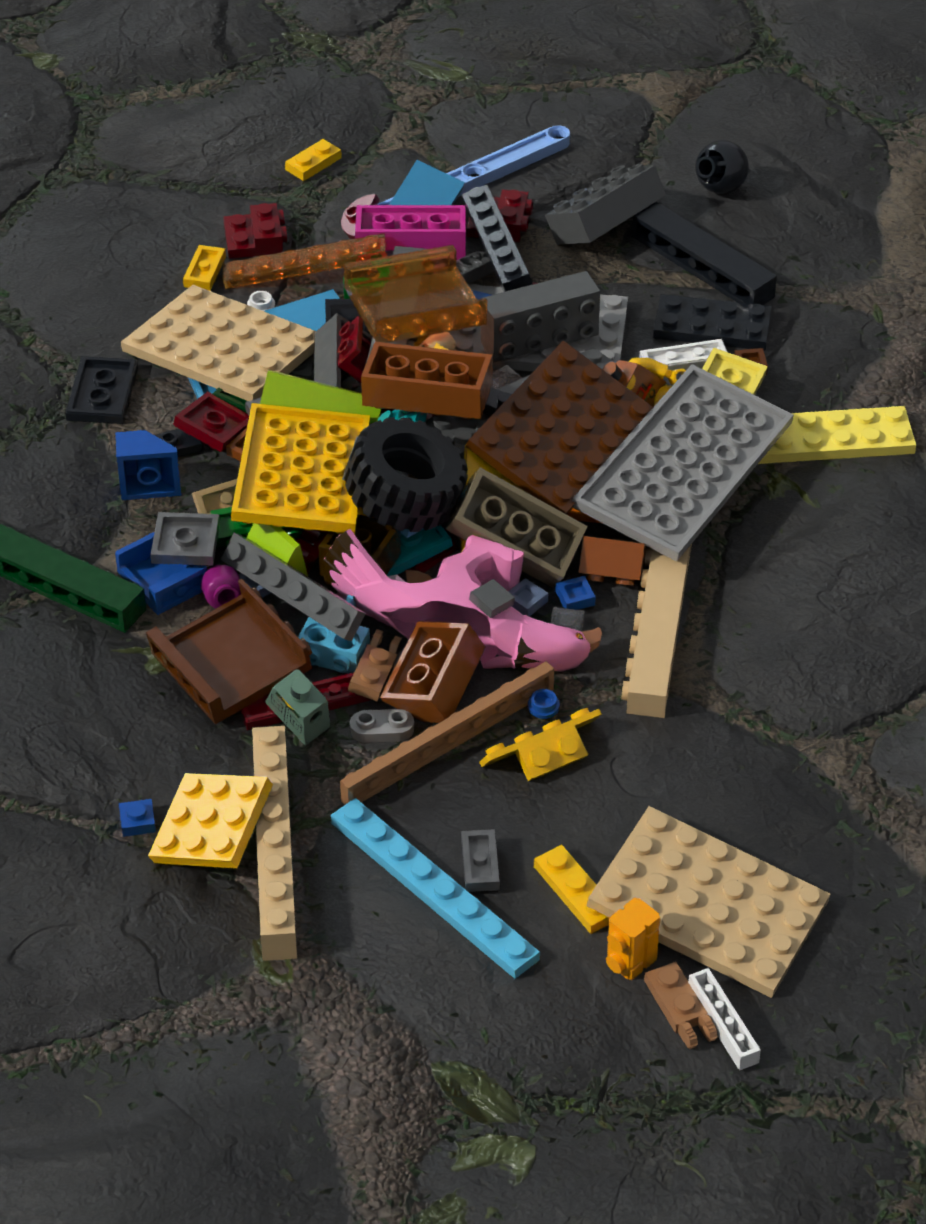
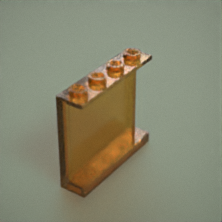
M453 245L344 264V288L375 342L387 343L487 325L488 300L486 298L476 299L456 266L457 251Z

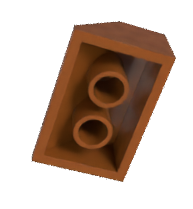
M418 621L380 696L381 700L397 709L410 712L414 718L422 722L440 723L455 712L486 646L469 623Z

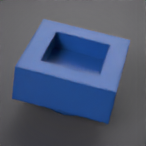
M585 576L556 583L555 592L566 613L595 606L596 597Z
M152 799L119 803L123 837L156 832Z

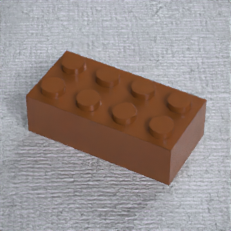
M375 342L361 375L362 406L375 407L377 409L403 410L405 412L430 413L438 416H457L465 419H481L493 385L492 354Z

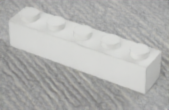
M707 968L689 975L688 983L712 1019L719 1039L739 1071L758 1064L761 1051L710 969Z

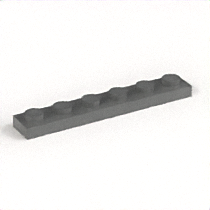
M234 532L221 557L223 562L341 638L348 641L353 640L366 613L256 543Z

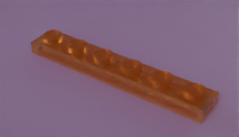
M385 233L223 263V283L225 289L385 260L388 259Z

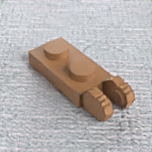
M376 629L371 643L367 644L347 690L376 702L391 673L402 639L395 636L390 643L389 651L379 648L378 646L383 639V631Z
M677 962L645 972L644 982L674 1032L680 1035L689 1050L698 1045L697 1035L692 1029L694 1026L698 1025L707 1041L711 1042L718 1038L716 1026L688 983Z

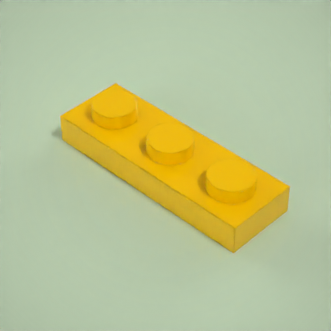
M562 844L534 858V868L590 934L609 925V917L587 907L588 897L596 887V883Z

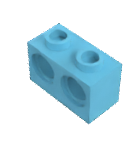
M308 617L298 638H304L312 650V654L309 655L311 665L349 674L355 672L367 644H370V629L359 626L353 640L348 641Z

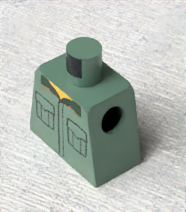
M294 670L272 688L266 704L305 746L330 728L328 701L300 670Z

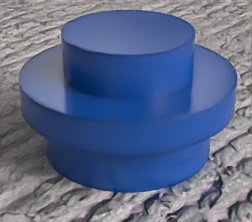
M539 689L528 700V710L534 717L548 719L554 717L559 712V699L551 690Z

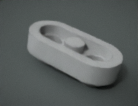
M403 709L363 710L355 713L350 719V734L353 739L362 743L400 742L409 739L414 733V717L410 712Z

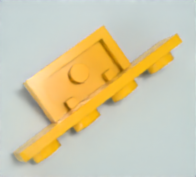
M588 708L581 709L570 715L572 720L563 724L558 719L542 727L543 732L534 736L532 731L514 738L515 743L505 747L503 743H499L485 750L487 755L479 763L483 768L516 754L527 780L536 779L588 756L577 728L595 721L602 713L600 709L589 712Z

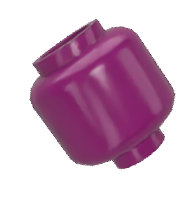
M216 565L207 570L202 577L201 588L207 603L215 609L241 595L238 583L240 576L234 568L228 565Z

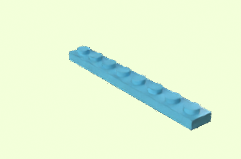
M354 798L331 814V824L514 979L540 960L539 950L357 798Z

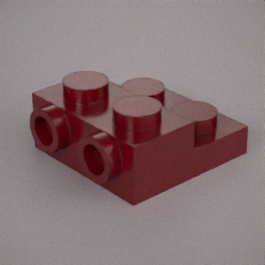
M502 189L500 198H493L514 242H520L522 232H527L529 216L527 215L532 214L533 199H529V192ZM469 217L466 237L479 238Z
M277 203L250 205V214L223 216L229 259L283 254L282 243L287 242L286 226H283L285 225L283 209H278Z

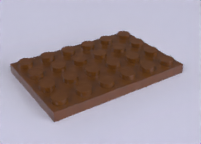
M562 341L468 440L465 447L526 493L567 515L575 504L572 501L573 497L653 407L572 346Z

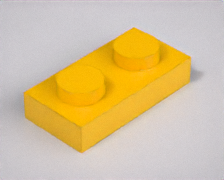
M322 139L285 161V170L305 181L342 158L341 149Z
M199 245L183 277L184 287L189 288L195 285L211 291L226 258L225 248Z

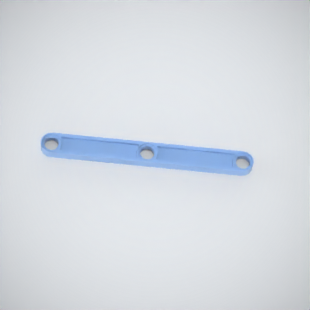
M560 125L549 127L446 174L465 182L464 188L459 195L461 196L472 188L484 186L566 149L570 145V130ZM476 174V175H479V176L471 177V176H468V175ZM393 197L378 205H389Z

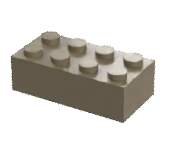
M480 467L469 479L445 530L465 541L469 536L475 535L524 552L522 572L553 588L556 583L564 578L588 526Z

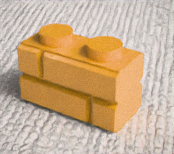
M634 897L624 905V910L619 909L609 917L606 963L614 973L621 974L627 980H633L643 972V968H648L657 960L660 916L657 911L640 898Z

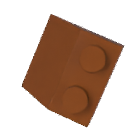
M583 536L579 573H585L587 580L604 582V576L616 577V584L634 586L635 580L641 581L642 571L645 568L646 548L648 547L644 543Z

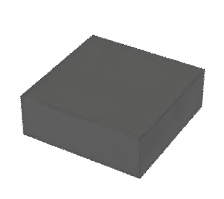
M492 579L471 591L469 600L487 616L492 618L513 606L515 597L497 581Z

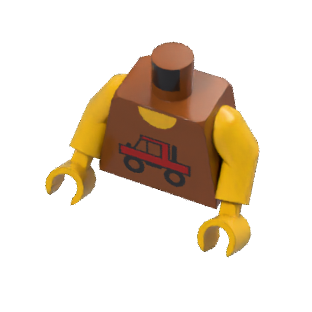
M631 358L629 361L619 360L616 363L609 362L603 367L605 372L652 407L657 392L667 383L663 378H668L673 386L677 381V373L682 375L686 371L682 368L672 371L667 369L668 365L651 358Z

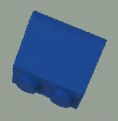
M146 430L115 432L116 457L122 500L181 496L176 447Z

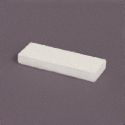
M722 339L642 350L640 351L639 358H651L668 365L667 369L672 371L681 368L687 370L691 364L702 369L713 348L727 352V349Z

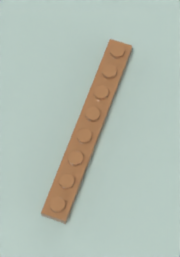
M547 661L535 668H530L525 674L513 681L504 683L494 692L485 697H480L473 704L461 711L454 712L444 721L435 726L428 727L418 736L409 741L402 742L397 748L387 754L379 756L361 769L349 773L340 780L341 802L346 805L354 798H357L360 802L367 800L528 705V700L535 691L539 689L553 691L554 668Z

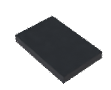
M81 356L65 412L66 421L124 424L138 371V360Z

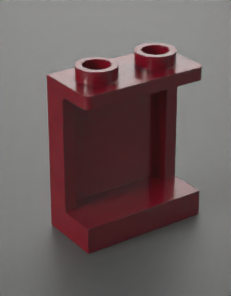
M357 316L352 322H346L339 332L341 343L338 348V367L361 383V375L367 362L371 342L362 336L363 319Z

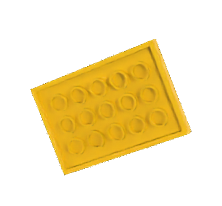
M252 403L231 510V521L246 524L273 525L275 527L284 526L306 530L332 531L336 533H344L351 529L355 534L358 508L353 503L352 496H349L345 486L346 482L342 478L355 439L364 428L369 426L370 415Z

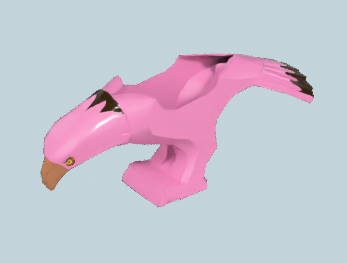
M351 529L336 537L326 557L323 559L322 573L324 584L328 586V590L346 600L348 595L355 596L356 607L365 612V615L393 627L408 640L418 621L469 623L486 646L480 658L485 669L509 667L515 670L530 669L547 661L554 668V671H566L577 668L588 657L589 653L599 646L602 638V631L599 627L588 631H578L523 615L512 606L492 618L487 616L469 600L470 592L492 579L497 581L507 591L511 590L520 581L524 552L475 535L467 538L465 548L461 553L443 559L435 579L422 583H407L390 579L367 553Z

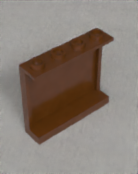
M243 579L238 580L241 591L240 596L174 633L165 636L157 626L146 632L154 657L215 725L268 695L277 683L294 670L298 669L304 674L312 669L309 656L312 654V650L308 642L304 638L299 639L295 635L291 624L287 620L283 622L279 618L274 606L270 603L267 605L259 591L255 587L250 588Z

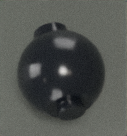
M717 140L709 143L700 151L696 159L695 171L699 182L704 188L716 194H727L737 190L745 182L748 176L749 162L747 155L739 145L728 140Z

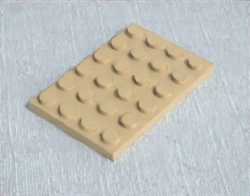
M192 285L122 340L121 347L123 352L216 389L221 388L224 392L246 401H251L262 397L268 370L289 374L314 353L316 331Z
M649 806L588 897L587 907L607 917H611L619 909L624 910V905L634 897L640 898L659 913V943L772 998L826 907L831 894Z

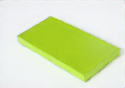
M268 370L260 404L370 415L369 425L377 422L381 409L362 406V393Z

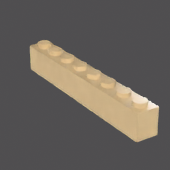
M692 544L677 562L651 548H646L645 566H649V570L643 569L641 587L645 588V591H639L637 609L642 611L641 613H635L633 631L638 632L637 636L631 635L629 654H634V658H627L625 677H630V681H623L621 700H627L626 714L665 718Z
M285 726L252 728L254 776L268 777L273 784L256 823L263 961L297 959Z

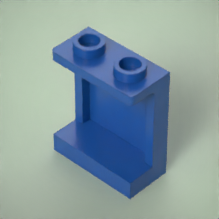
M152 532L117 550L115 556L118 574L123 579L134 582L144 588L146 604L159 615L203 592L201 580L207 571V566L151 563V549L155 533Z

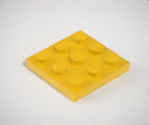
M185 773L149 852V858L158 864L238 868L273 784L268 777Z

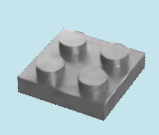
M158 512L151 549V563L213 566L220 526L219 514Z

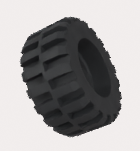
M395 417L384 419L383 422L381 420L374 422L361 431L346 466L344 474L345 486L357 508L361 507L363 514L367 517L377 519L378 524L393 526L394 530L398 531L409 529L410 532H419L422 528L427 531L444 524L452 516L467 482V463L463 459L464 456L460 448L454 446L455 443L449 436L445 437L442 435L440 429L435 426L431 428L426 425V422L420 420L414 422L410 418L402 417L400 420H396ZM396 470L406 472L416 477L417 479L404 476Z

